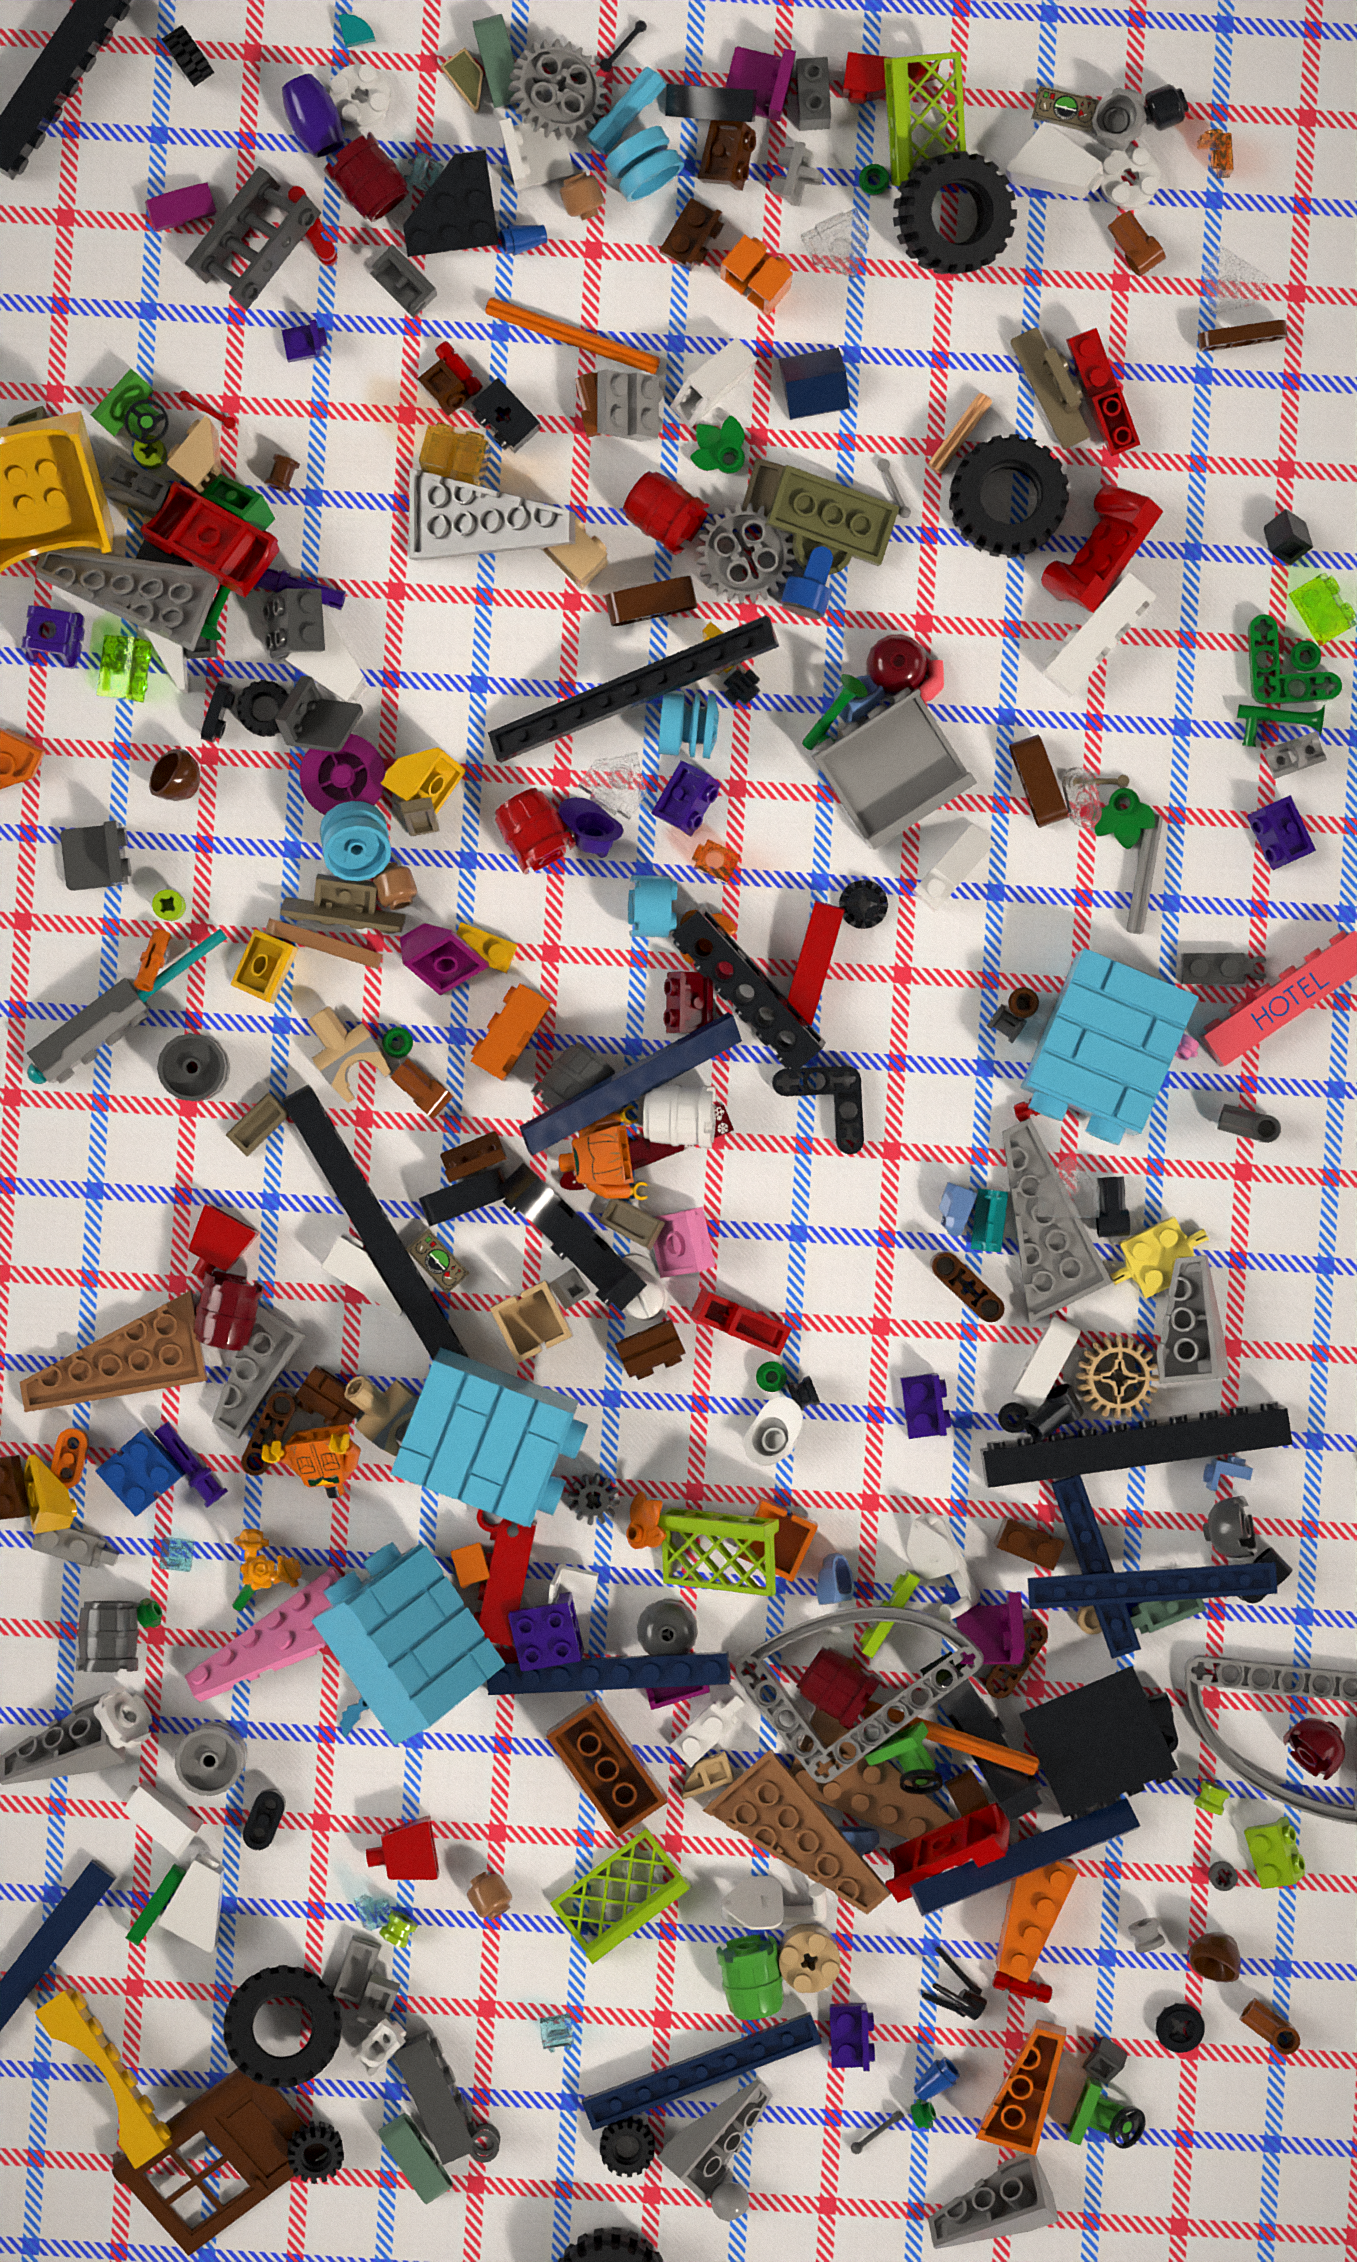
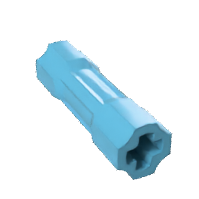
M645 67L611 111L602 117L586 134L585 137L588 139V142L596 150L606 155L622 137L623 131L641 110L652 103L667 86L659 74L649 67Z

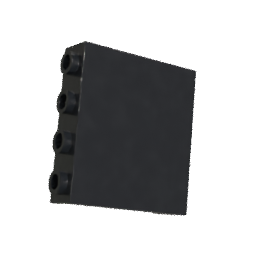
M1133 1666L1019 1714L1063 1818L1070 1816L1071 1820L1074 1821L1089 1814L1087 1808L1096 1804L1099 1805L1100 1809L1117 1802L1115 1796L1127 1792L1129 1797L1146 1790L1143 1784L1155 1780L1157 1785L1174 1778L1172 1772L1178 1770Z

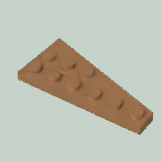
M192 1290L19 1382L24 1412L207 1381L202 1344L195 1340L196 1334L193 1332L196 1309Z
M815 1708L809 1722L827 1747H830L852 1730L851 1728L849 1730L839 1724V1720ZM804 1735L799 1748L802 1751L809 1752L813 1749L814 1742L810 1736ZM850 1742L842 1743L840 1746L841 1755L847 1759L854 1758L856 1755L855 1746ZM796 1755L789 1769L814 1800L909 1840L955 1820L927 1795L910 1794L900 1788L899 1782L903 1774L888 1760L870 1766L863 1756L828 1783L816 1782ZM835 1757L825 1764L819 1761L820 1768L817 1769L818 1773H826L830 1776L829 1768L838 1762ZM908 1779L904 1782L908 1786L912 1787L913 1785Z
M773 1750L765 1753L702 1810L708 1815L724 1822L732 1830L743 1834L752 1840L754 1844L792 1868H796L808 1875V1878L827 1887L835 1895L865 1914L872 1912L891 1895L884 1882Z

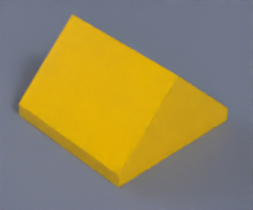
M255 929L230 985L274 1004L299 948Z

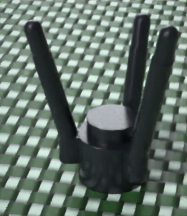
M936 1947L935 1951L969 1988V1991L963 1989L957 1995L945 1987L933 1983L932 1987L955 2001V2004L928 1993H923L922 1998L954 2011L962 2017L967 2016L974 2021L977 2020L987 2005V1999L981 1996L982 1989L966 1976L941 1947Z

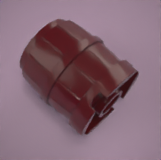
M368 132L367 140L361 135L335 155L339 161L334 166L329 162L324 168L325 173L332 182H336L349 204L364 219H369L371 222H375L388 214L409 193L407 189L408 184L398 170L397 165L379 147V142L371 132Z
M205 1271L202 1283L204 1288L199 1304L196 1307L197 1313L193 1331L196 1334L195 1340L221 1349L243 1350L244 1346L248 1345L253 1327L256 1324L259 1299L263 1296L265 1285L256 1280L254 1286L249 1285L246 1281L247 1277L220 1271H213V1274H211L209 1271Z
M822 1646L796 1687L801 1690L799 1694L816 1706L815 1708L839 1720V1724L849 1730L882 1679L873 1673L870 1675L850 1657L848 1658L831 1647L827 1650Z

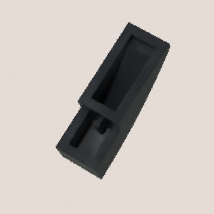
M667 84L665 116L755 122L757 89Z

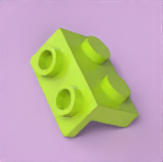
M1287 1816L1281 1817L1275 1823L1247 1827L1244 1830L1262 1889L1293 1885L1305 1875V1860L1299 1854L1296 1845V1832L1294 1827L1290 1825Z

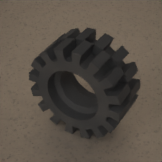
M183 25L162 38L170 54L194 87L214 74L209 62Z
M630 2116L628 2119H622L604 2128L600 2138V2155L602 2156L603 2164L608 2165V2170L611 2173L614 2170L617 2172V2176L622 2177V2173L627 2174L628 2178L632 2177V2173L636 2172L637 2175H640L642 2169H648L650 2161H653L655 2150L654 2134L651 2133L648 2124L644 2125L642 2119L634 2120L633 2116ZM629 2135L638 2141L639 2150L634 2156L623 2157L616 2151L615 2144L622 2136Z
M314 2121L309 2122V2128L302 2124L299 2126L300 2132L298 2133L294 2130L292 2139L288 2141L287 2151L290 2169H293V2174L296 2177L301 2175V2181L307 2182L309 2177L311 2178V2184H317V2178L321 2177L322 2183L326 2182L327 2175L329 2174L333 2178L336 2175V2169L340 2170L342 2161H344L343 2144L338 2131L335 2132L334 2127L330 2124L326 2128L325 2122L322 2121L319 2122V2126H315ZM316 2143L323 2144L328 2150L323 2159L310 2161L305 2158L304 2150L307 2146Z

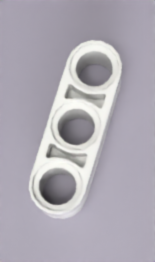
M1052 1316L1019 1375L1012 1394L1036 1407H1040L1077 1342L1081 1330L1056 1316Z

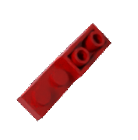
M1097 328L1066 339L1076 367L1074 371L1110 455L1114 456L1141 445L1121 387L1117 386Z

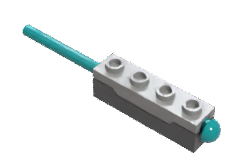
M218 929L157 975L153 985L154 988L150 992L140 989L137 991L130 980L125 978L27 1052V1055L33 1061L27 1069L30 1081L35 1084H43L47 1081L55 1083L58 1081L61 1084L75 1074L72 1070L81 1062L84 1065L88 1064L99 1055L97 1050L104 1044L111 1046L124 1036L121 1031L131 1024L134 1028L147 1019L148 1016L145 1013L151 1009L147 1004L148 998L226 940L227 936L225 933Z

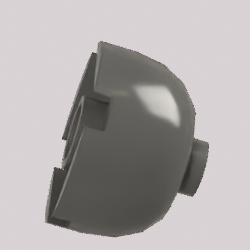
M1244 1496L1220 1500L1209 1512L1208 1523L1203 1524L1205 1540L1207 1542L1211 1541L1218 1553L1229 1558L1251 1557L1255 1554L1250 1550L1256 1547L1252 1515H1246L1243 1507L1249 1506Z
M673 1599L657 1601L648 1605L640 1615L637 1625L638 1641L649 1655L689 1653L695 1645L698 1635L697 1621L691 1609L682 1602Z

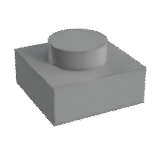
M575 1267L549 1283V1286L565 1310L591 1293Z

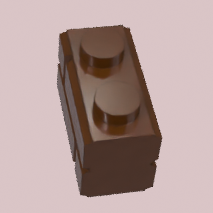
M671 1318L615 1342L629 1378L636 1375L637 1380L654 1374L653 1367L662 1363L668 1368L683 1361L681 1355L686 1354Z
M319 1365L314 1366L294 1396L300 1400L297 1405L301 1409L312 1415L316 1411L324 1416L323 1423L327 1426L347 1424L349 1428L361 1410L345 1398L344 1393L347 1384Z
M1004 1516L993 1544L996 1548L1054 1571L1065 1542L1054 1535Z

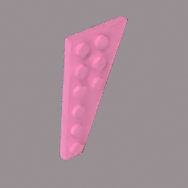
M331 1567L185 1675L193 1696L199 1702L231 1690L237 1682L245 1679L253 1681L260 1678L261 1672L269 1669L277 1671L316 1655L320 1648L327 1646V1643L311 1620L331 1606L323 1591L341 1579L339 1573Z

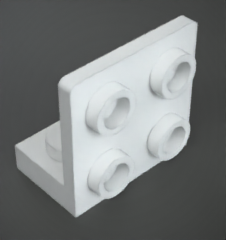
M511 118L499 120L515 190L574 175L565 133L560 140L556 139L555 132H551L548 138H545L543 128H540L536 133L533 132L535 125L533 121L513 126Z

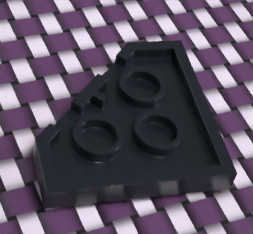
M485 149L455 153L403 224L408 257L499 244Z

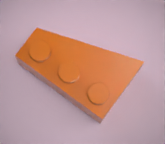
M519 983L517 988L510 987L503 999V1002L506 1003L504 1009L500 1014L495 1012L487 1025L490 1031L484 1040L481 1038L478 1040L471 1052L473 1057L470 1062L502 1081L507 1079L552 1005V1002Z

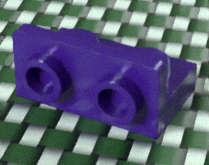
M681 760L651 814L691 837L695 830L701 826L703 816L709 805L717 798L718 789L721 784L711 775Z
M1291 795L1247 816L1251 829L1256 835L1264 857L1272 870L1316 851Z
M937 1373L900 1377L908 1438L913 1439L936 1435L947 1436L946 1428H951L949 1409H943L942 1398L947 1397L945 1379L940 1380Z
M866 2003L829 2004L832 2068L863 2067V2071H870L869 2062H875L874 2043H869L868 2031H874L873 2012H868Z

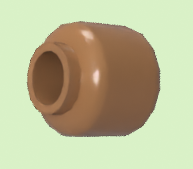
M582 172L563 180L564 186L561 187L559 192L569 216L575 217L580 215L583 221L599 214L597 208L604 203V196L595 176H587L586 172Z
M397 862L388 863L384 870L373 879V883L377 886V895L380 903L383 906L390 907L391 910H398L411 905L413 898L418 893L411 870L406 866H398Z
M483 1872L470 1881L472 1887L467 1892V1898L479 1917H488L489 1920H493L511 1908L509 1903L512 1900V1894L499 1874L488 1876L486 1872Z

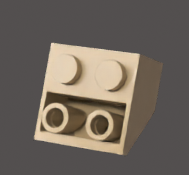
M206 415L201 421L197 419L192 423L187 431L189 436L182 445L177 443L171 449L167 456L169 461L166 463L176 477L200 494L206 490L219 474L223 475L218 431Z

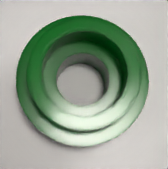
M870 164L862 169L859 175V185L866 194L872 196L880 195L888 188L890 177L888 171L883 166ZM871 176H876L880 182L877 185H871L868 179Z
M1311 641L1298 642L1290 652V661L1299 671H1311L1319 665L1321 660L1319 647ZM1302 651L1309 653L1310 660L1308 662L1301 660L1300 653Z
M391 1028L383 1036L382 1046L389 1056L402 1058L412 1050L413 1038L404 1028ZM395 1037H401L404 1041L403 1046L399 1049L394 1048L392 1045Z
M769 1361L763 1363L758 1368L756 1380L761 1389L767 1392H776L785 1385L787 1374L781 1364ZM770 1371H774L777 1374V1380L773 1383L768 1382L765 1378L766 1374Z
M149 1598L141 1600L139 1605L135 1607L137 1608V1620L144 1628L159 1626L163 1615L159 1604Z
M919 2098L915 2104L911 2105V2114L916 2126L919 2129L923 2127L926 2129L932 2128L933 2120H936V2112L932 2103Z

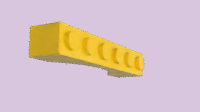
M73 1987L69 1988L36 2010L35 2014L51 2038L65 2042L80 2050L96 2064L106 2077L118 2108L120 2126L118 2143L133 2167L137 2169L173 2144L170 2139L172 2136L168 2126L163 2121L159 2122L153 2113L155 2108L149 2097L145 2094L142 2096L136 2086L138 2081L133 2072L128 2068L125 2069L120 2062L121 2055L117 2047L112 2042L108 2043L102 2034L104 2028L101 2022L95 2016L91 2017L86 2009L87 2001L78 1990L75 1991Z

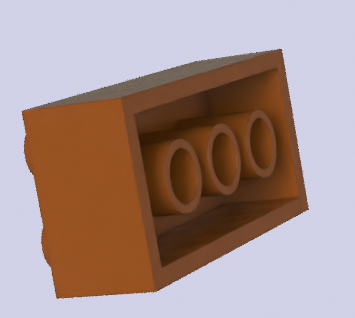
M598 1695L547 1730V1739L616 1837H619L668 1803V1795Z

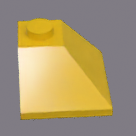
M436 747L398 758L388 768L380 784L404 802L431 797L437 814L467 770L443 750Z
M35 1454L29 1455L23 1470V1477L33 1534L70 1528L74 1517L77 1516L74 1498L70 1499L68 1489Z

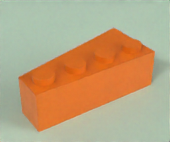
M1063 1859L1012 1880L995 1960L998 1970L1027 1983L1079 1871L1074 1863Z
M1036 2020L979 2124L976 2139L1036 2156L1066 2038V2027Z

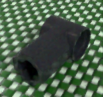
M1124 1176L1097 1178L1098 1210L1096 1211V1229L1098 1238L1129 1236L1130 1216L1125 1203Z
M1061 1384L1051 1389L1046 1397L1047 1401L1024 1419L1025 1423L1023 1426L1025 1430L1036 1441L1042 1442L1062 1424L1072 1423L1083 1415L1084 1410L1070 1384Z

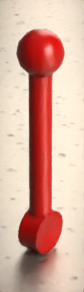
M184 390L179 393L178 398L181 402H189L223 422L225 428L229 430L235 428L236 421L233 417H225L190 397L188 391Z

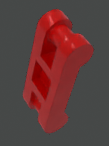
M294 186L288 192V199L297 203L303 194L306 195V192L302 187ZM318 217L306 232V235L321 263L325 266H333L338 259L337 252L332 242L324 241L321 233L325 231V228Z

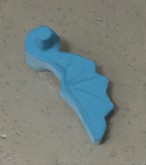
M363 1697L359 1699L358 1703L349 1705L347 1710L342 1712L343 1719L339 1724L343 1728L342 1735L345 1738L349 1735L353 1726L360 1720L361 1712L370 1708Z

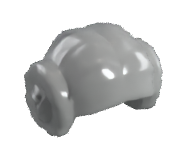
M1116 88L1111 94L1104 96L1099 101L1092 119V125L1097 134V141L1109 149L1125 151L1129 147L1130 142L1141 135V127L1145 124L1147 118L1144 109L1145 97L1139 92L1126 88Z

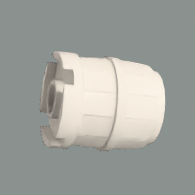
M674 1085L659 1086L652 1089V1091L645 1094L644 1138L650 1139V1142L671 1144L672 1146L698 1144L701 1148H712L716 1125V1113L712 1102H716V1088L714 1086H702L699 1089Z

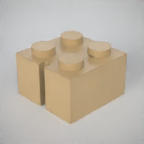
M575 515V544L543 547L541 549L583 590L608 565V553L606 552L607 547L598 537L594 535L590 538L586 534L584 529L586 526Z
M547 1280L520 1293L521 1299L514 1295L490 1307L516 1363L542 1352L541 1343L545 1342L548 1349L573 1336Z

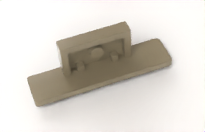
M1037 327L1011 339L1010 344L1062 449L1066 450L1088 439L1091 434L1078 410L1081 404L1080 398L1083 397L1082 391L1076 381L1071 382L1066 372L1069 370V366L1062 353L1057 354L1054 347L1048 349Z
M317 874L314 901L285 897L280 909V915L288 916L292 920L309 919L319 921L325 925L337 923L349 925L353 929H378L387 934L402 932L406 919L405 914L376 910L377 886L372 881H349L337 876Z

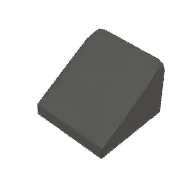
M1103 2037L1087 2057L1082 2068L1107 2085L1124 2068L1127 2052L1106 2037Z

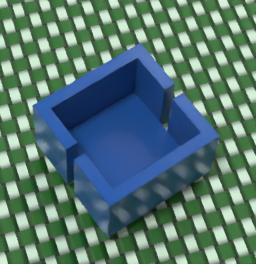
M147 1427L137 1433L120 1448L121 1450L112 1455L95 1470L135 1517L140 1515L185 1475V1472L172 1458L171 1454Z

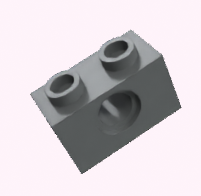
M828 57L797 59L795 72L799 131L830 129L831 106Z

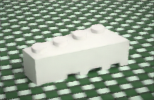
M1130 572L1120 583L1115 581L1106 595L1107 599L1100 607L1098 606L1094 613L1087 611L1083 616L1087 622L1080 630L1074 627L1063 639L1067 643L1060 653L1054 650L1043 663L1047 668L1042 675L1069 698L1157 598L1153 591Z

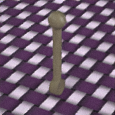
M1069 775L1065 779L1066 785L1069 787H1073L1076 784H1114L1120 788H1126L1130 781L1126 775H1120L1118 778H1076L1074 775Z

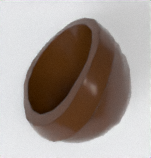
M173 749L168 751L158 759L153 768L149 782L151 794L171 801L190 799L195 795L200 784L198 763L187 750Z
M1222 1932L1207 1933L1197 1938L1189 1948L1190 1964L1193 1970L1200 1976L1224 1983L1233 1982L1239 1978L1241 1969L1240 1952L1232 1936Z

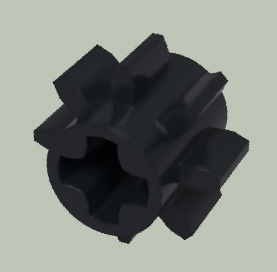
M738 668L723 683L728 688L724 692V696L733 705L740 701L745 706L761 691L756 686L760 678L751 669L744 673L741 668Z

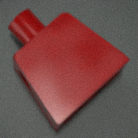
M210 1203L205 1204L188 1249L189 1252L200 1257L191 1273L203 1280L205 1271H209L212 1274L215 1267L225 1272L229 1271L260 1232Z
M425 1816L383 1831L381 1836L382 1846L366 1849L368 1867L386 1865L387 1877L390 1880H436L439 1877L440 1871L431 1816Z

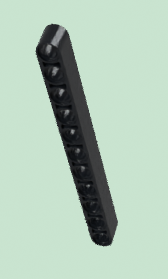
M308 1084L283 1098L282 1101L432 1360L436 1357L440 1347L469 1358L312 1087Z

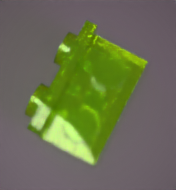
M1326 573L1318 575L1288 594L1319 647L1357 625L1354 620L1356 618L1354 609L1348 602H1343L1338 594L1341 591L1339 584L1333 576L1328 577Z
M104 635L96 696L127 699L143 703L148 687L147 677L149 663L152 658V643L137 637Z

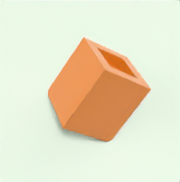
M478 1542L450 1551L460 1587L465 1589L470 1587V1584L490 1578L485 1560L486 1553L482 1543Z

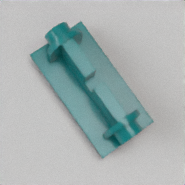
M978 1188L970 1249L1001 1253L1008 1192Z

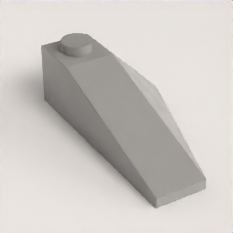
M104 1694L79 1702L72 1707L73 1712L60 1721L54 1719L48 1723L49 1729L37 1737L29 1736L1 1755L0 1783L7 1785L96 1772L125 1762V1747L115 1748L111 1745L100 1720L94 1714V1706L99 1703L100 1698Z
M756 2079L677 2133L664 2146L657 2158L699 2198L706 2202L715 2188L726 2178L730 2171L727 2167L728 2162L734 2152H741L745 2145L741 2142L747 2129L755 2127L773 2094L761 2081Z
M1026 2153L1004 2161L997 2167L998 2171L985 2180L981 2178L974 2184L975 2188L961 2198H954L930 2216L928 2223L933 2247L939 2249L1029 2232L1058 2222L1059 2218L1053 2192L1037 2156Z

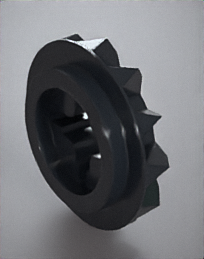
M859 880L852 882L844 889L840 896L839 907L845 908L843 919L849 925L859 929H868L878 925L884 919L888 909V900L885 891L877 883ZM863 891H865L867 901L877 903V906L867 908L865 918H862L860 907L850 905V903L860 901Z
M1175 2002L1174 2005L1164 2007L1161 2014L1157 2017L1155 2031L1160 2043L1165 2048L1173 2052L1184 2053L1193 2050L1199 2045L1204 2036L1205 2025L1199 2011L1189 2004ZM1173 2018L1180 2023L1187 2022L1184 2026L1187 2037L1179 2031L1172 2032L1175 2028Z

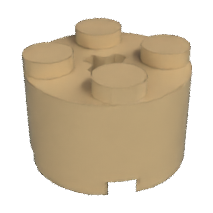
M798 1924L789 1929L783 1936L778 1949V1961L781 1975L788 1985L799 1993H815L826 1989L834 1982L840 1971V1954L834 1936L827 1929L813 1924ZM809 1953L811 1957H814V1961L808 1962L804 1960V1955Z

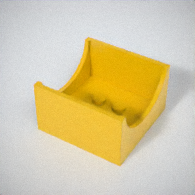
M82 411L0 428V573L20 560L62 548L87 546L99 548L102 550V553L111 552L114 525Z

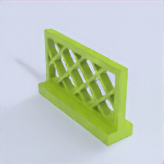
M959 51L884 58L891 185L899 187L902 181L909 179L907 174L913 169V164L920 156L925 160L930 158L924 151L934 138L946 148L943 154L956 152L954 150L956 145L958 151H966L961 52ZM953 59V73L945 81L934 70L942 60ZM925 61H934V63L929 66ZM919 62L927 70L917 84L908 77L907 63ZM930 75L934 76L943 85L933 98L920 88ZM953 80H954V88L950 85V84L953 82ZM909 85H911V86L913 87V89L910 91V93H909ZM946 89L955 96V105L948 113L936 103ZM916 92L929 102L919 116L910 109V100ZM932 107L944 116V119L935 130L931 129L922 120ZM955 112H956V121L952 118V116L954 115ZM911 117H912L913 119H915V121H914L912 124H911ZM948 121L957 130V136L950 145L938 135ZM918 124L931 134L920 148L912 141V132ZM912 148L917 151L914 156Z
M670 1507L660 1513L658 1525L667 1534L662 1542L663 1583L771 1597L776 1594L774 1534L779 1532V1519ZM671 1531L679 1532L685 1539L686 1543L680 1549L672 1542ZM700 1534L706 1535L713 1544L707 1552L695 1540ZM727 1537L733 1538L740 1547L734 1555L722 1544ZM754 1541L764 1542L765 1555L761 1559L750 1548ZM689 1545L700 1557L694 1565L682 1554ZM716 1549L727 1560L721 1569L709 1557ZM743 1552L755 1564L748 1572L736 1560ZM676 1559L687 1570L683 1577L673 1576V1562ZM703 1562L714 1574L710 1580H705L696 1570ZM730 1565L741 1577L737 1583H731L723 1573ZM757 1569L766 1577V1587L758 1586L750 1577Z
M646 1828L553 1900L550 1905L586 1952V1957L593 1965L693 1886L681 1874L649 1829ZM645 1837L653 1847L652 1860L634 1857L636 1844ZM629 1849H631L630 1857L622 1856ZM656 1853L663 1861H656ZM615 1860L630 1861L627 1879L610 1876L611 1866ZM634 1862L651 1864L649 1882L632 1879ZM655 1865L667 1866L675 1877L666 1884L654 1883ZM607 1867L606 1876L599 1875ZM592 1878L605 1880L603 1897L586 1895L589 1880ZM610 1880L627 1883L625 1900L607 1898ZM631 1883L648 1886L647 1898L642 1903L629 1901ZM583 1886L582 1894L574 1893ZM652 1887H659V1888H660L659 1890H657L655 1893H653V1894L651 1895ZM568 1897L581 1898L579 1916L566 1914L560 1903ZM585 1899L602 1901L600 1919L583 1917ZM607 1902L624 1905L623 1915L619 1921L604 1920ZM628 1905L636 1906L627 1914ZM572 1920H578L577 1927L572 1922ZM583 1921L599 1923L598 1937L590 1943L581 1934ZM604 1924L612 1925L605 1932H603Z

